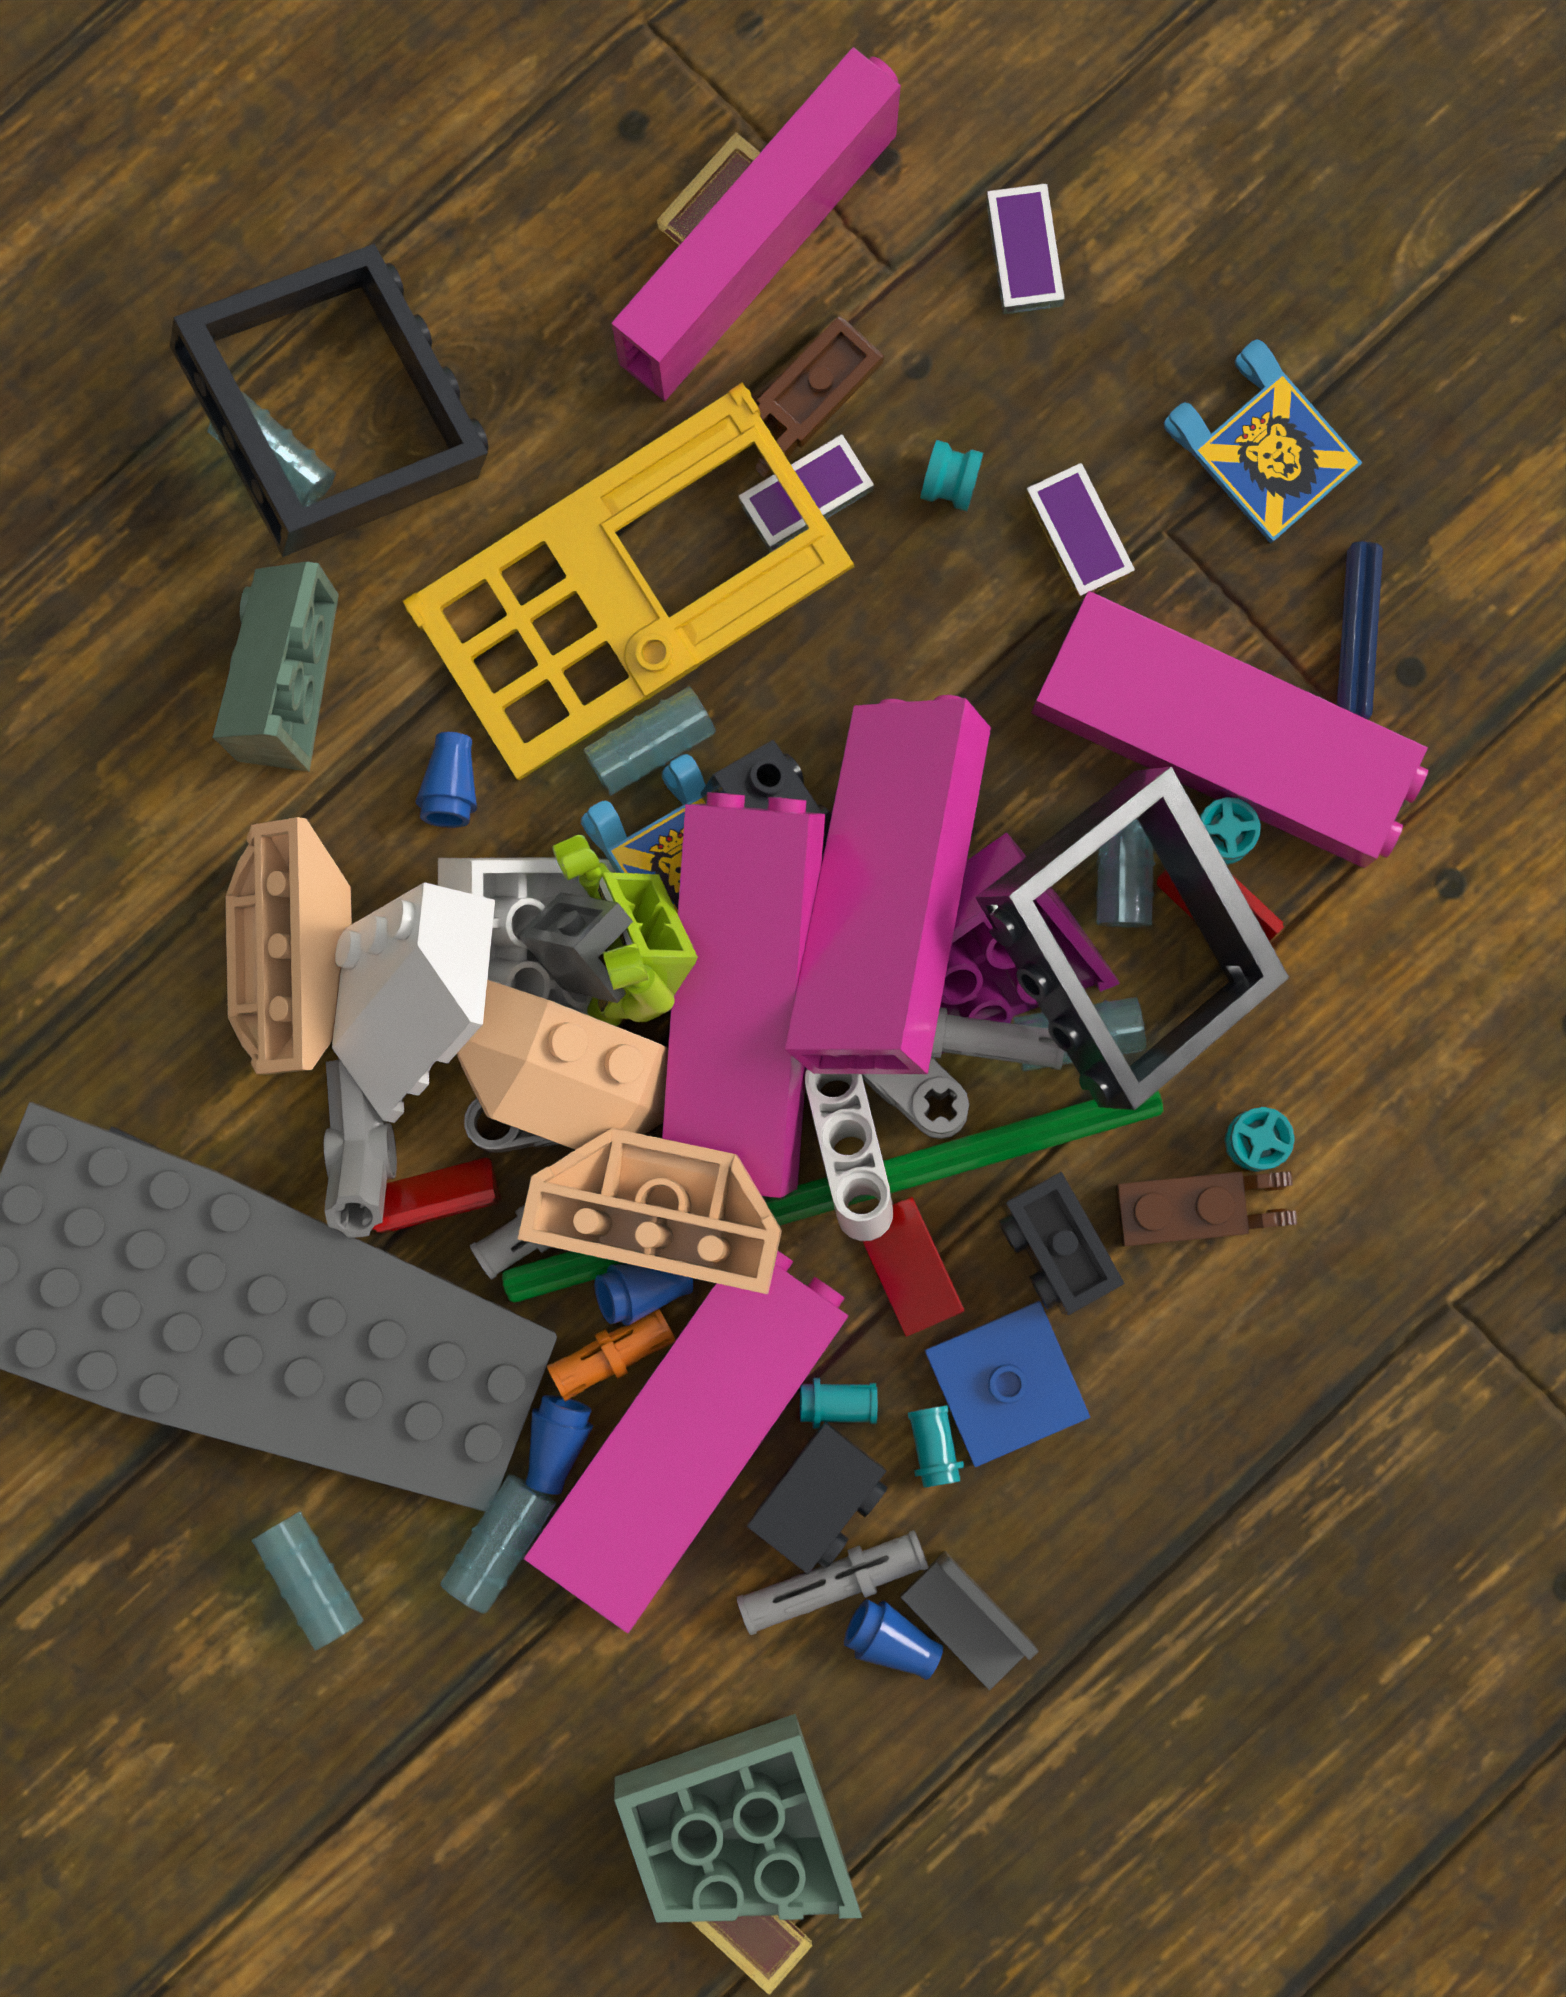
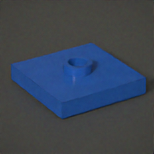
M1041 1301L1034 1302L924 1350L974 1467H978L1091 1418Z

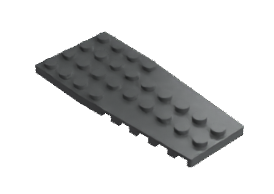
M29 1102L0 1174V1369L121 1413L485 1512L492 1508L555 1345L557 1336L553 1330L538 1325L501 1305L464 1290L444 1278L409 1264L378 1247H373L357 1238H347L338 1229L329 1228L327 1223L287 1206V1204L213 1169L40 1104Z

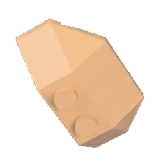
M295 817L251 825L246 838L249 845L237 863L226 893L228 1019L241 1045L251 1056V1065L256 1074L263 1075L312 1070L332 1042L341 967L337 966L335 961L336 947L343 931L352 925L350 885L307 819Z
M487 980L483 1025L459 1050L457 1056L488 1118L574 1150L611 1128L644 1135L664 1121L669 1048L553 1001Z
M611 1128L552 1166L546 1167L531 1176L518 1240L768 1294L782 1230L738 1155Z

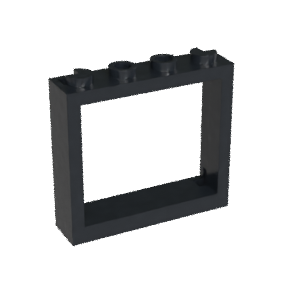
M375 244L173 318L170 347L282 557L478 479L488 454V440L483 427L477 419H470L459 400L460 390L453 372L447 366L441 367L431 348L432 339L427 324L419 314H412L403 297L404 289L398 271L391 263L385 264ZM362 287L449 449L303 507L219 352L215 341Z
M1172 767L1134 771L975 897L993 927L989 933L999 944L1005 947L1018 969L1016 975L1019 984L1038 1003L1049 1022L1048 1032L1052 1040L1059 1048L1067 1052L1080 1074L1079 1084L1082 1090L1090 1091L1099 1108L1136 1110L1289 978ZM1137 818L1229 982L1129 1066L1033 900Z

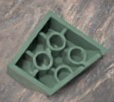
M300 562L255 569L251 587L246 586L243 590L240 602V620L242 624L237 644L231 656L230 671L213 734V739L238 762L310 772L339 596L319 563Z
M796 1714L615 1777L614 1800L656 1922L736 1921L738 1916L778 1915L779 1920L803 1919V1915L838 1914L839 1919L862 1918L841 1847Z

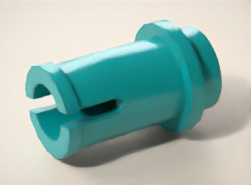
M813 1378L812 1384H801L800 1422H812L813 1429H819L820 1422L877 1423L878 1397L876 1383L820 1384V1378Z
M948 1406L908 1413V1417L911 1419L920 1469L914 1470L915 1477L921 1476L923 1488L961 1481L958 1469L964 1468L963 1461H956L947 1414L949 1412Z

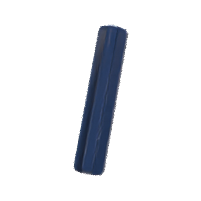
M1362 541L1352 543L1347 550L1337 706L1368 720L1373 713L1383 548L1378 543Z

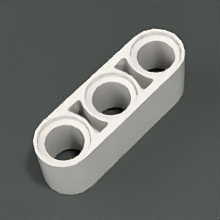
M807 1069L805 1073L806 1090L838 1223L842 1231L853 1239L859 1241L874 1240L882 1236L889 1229L893 1220V1206L862 1075L813 1074ZM841 1080L850 1085V1089L839 1097H828L820 1093L821 1088L831 1081ZM846 1137H856L865 1143L864 1147L853 1155H842L833 1150L839 1140ZM868 1194L880 1201L878 1206L867 1214H856L847 1208L849 1202L859 1195Z

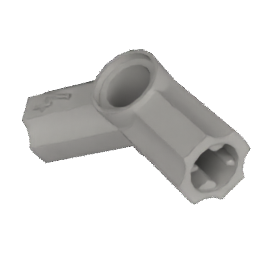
M338 1059L326 1062L330 1128L326 1129L324 1136L325 1165L329 1178L324 1212L329 1228L338 1229L347 1238L364 1237L370 1235V1231L375 1225L383 1222L387 1179L395 1178L397 1170L395 1137L392 1125L382 1120L341 1060Z

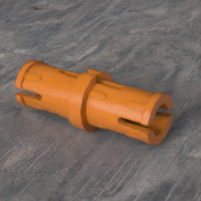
M657 1309L633 1324L620 1327L609 1334L604 1329L594 1335L596 1338L594 1342L546 1367L564 1401H567L584 1391V1389L614 1374L617 1379L628 1373L627 1367L651 1353L675 1343L676 1340L660 1309Z

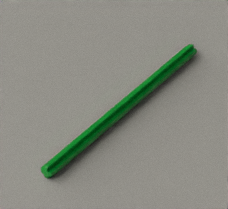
M1159 1090L1155 1092L1136 1110L1099 1108L1095 1100H1090L883 1160L890 1194L1159 1116L1163 1113V1102ZM827 1177L798 1185L796 1190L781 1198L762 1196L779 1226L835 1210ZM868 1194L854 1197L848 1206L876 1197ZM570 1251L505 1270L502 1273V1281L509 1301L519 1302L595 1280L597 1275L607 1273L610 1265L627 1263Z

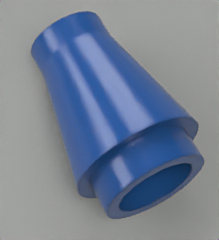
M441 732L435 736L434 749L415 801L421 807L420 819L422 821L439 827H464L469 824L470 814L477 810L471 757L472 739L469 736L457 732Z
M632 1264L610 1265L607 1273L597 1275L595 1278L597 1302L602 1315L609 1324L621 1321L624 1325L629 1326L673 1300L691 1294L693 1291V1279L691 1277Z
M546 1395L542 1397L540 1408L532 1410L529 1472L525 1482L528 1487L547 1494L562 1493L565 1480L593 1428V1425L588 1421L591 1413L590 1407L572 1399L564 1401L563 1397Z
M868 1599L864 1600L854 1613L844 1637V1645L855 1651L856 1659L912 1673L925 1680L932 1676L943 1653V1645L931 1640L885 1601L876 1604Z

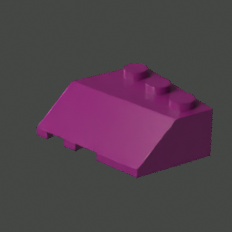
M1007 832L966 862L940 1005L942 1008H947V1015L1011 1023L1012 1017L1039 1007L1036 1000L1030 997L1019 984L1016 975L1018 969L1005 947L999 944L989 933L993 927L975 898L1026 858V855ZM1052 887L1033 900L1084 989L1096 985L1101 992L1120 984L1080 924Z

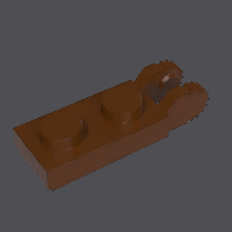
M841 316L837 317L757 400V406L761 413L760 417L767 426L771 420L784 432L776 442L787 459L797 446L802 448L884 363V355ZM761 455L757 465H755V470L766 479L773 475V472Z
M1290 1171L1243 1176L1242 1172L1116 1184L1122 1247L1249 1234V1229L1296 1225V1210L1289 1211L1287 1208L1267 1210L1263 1214L1247 1215L1245 1200L1246 1190L1263 1189L1264 1191L1284 1190L1287 1186H1293L1292 1173Z

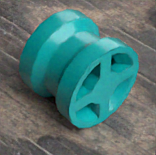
M936 440L920 499L930 502L938 498L951 501L956 509L967 512L984 453L970 450L965 454L952 451L948 443Z
M1225 797L1215 800L1199 815L1209 835H1218L1220 839L1225 841L1226 847L1217 837L1211 836L1226 865L1236 863L1254 848L1260 837L1261 824L1256 811L1250 804L1239 798Z
M1260 1107L1250 1109L1235 1117L1226 1129L1224 1141L1226 1152L1232 1162L1242 1169L1256 1172L1275 1168L1285 1162L1292 1153L1295 1137L1292 1125L1283 1114L1275 1109ZM1243 1136H1246V1137L1249 1138L1250 1144H1251L1252 1147H1253L1252 1150H1251V1152H1250L1251 1147H1250V1145H1249V1143H1248V1139L1245 1138V1137H1243Z

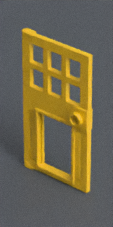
M743 383L732 388L723 397L418 593L415 592L403 600L406 611L412 616L417 626L426 632L519 781L855 567L761 419L760 410L751 397V392ZM752 444H755L808 529L669 618L615 532ZM547 544L566 574V578L521 606L502 576V571L542 545ZM488 582L507 612V616L467 642L462 643L444 615L443 609L483 583ZM574 594H578L595 620L597 628L556 655H552L535 629L533 621ZM518 631L537 660L538 666L498 692L493 693L474 663V659ZM609 643L627 671L629 678L584 706L565 677L564 671ZM547 681H550L567 708L569 716L531 741L524 743L507 716L505 708Z

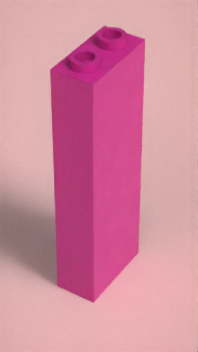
M853 47L611 323L619 365L664 402L896 137L901 85L898 83L896 74L885 62L874 56L868 59Z
M1089 590L1031 712L1044 720L1150 769L1172 767L1180 783L1216 800L1225 797L1239 798L1250 804L1256 811L1259 820L1362 868L1374 862L1379 855L1385 858L1390 855L1403 828V824L1395 821L1404 800L1413 803L1428 774V769L1420 766L1428 747Z
M940 695L934 700L914 702L884 699L879 704L856 705L853 708L785 1050L813 1074H928L991 727L966 698L954 695Z
M707 792L706 804H685L678 916L698 958L675 993L674 1005L671 1009L662 1139L736 1154L761 1196L781 1198L796 1190L798 1186L806 1067L785 1050L821 871L825 814L806 812V800L768 797L767 809L744 807L745 795Z
M777 1251L768 1294L716 1283L524 1557V1560L626 1633H629L848 1318L846 1313L838 1309L845 1297L815 1276L808 1286L804 1285L787 1273L793 1261Z

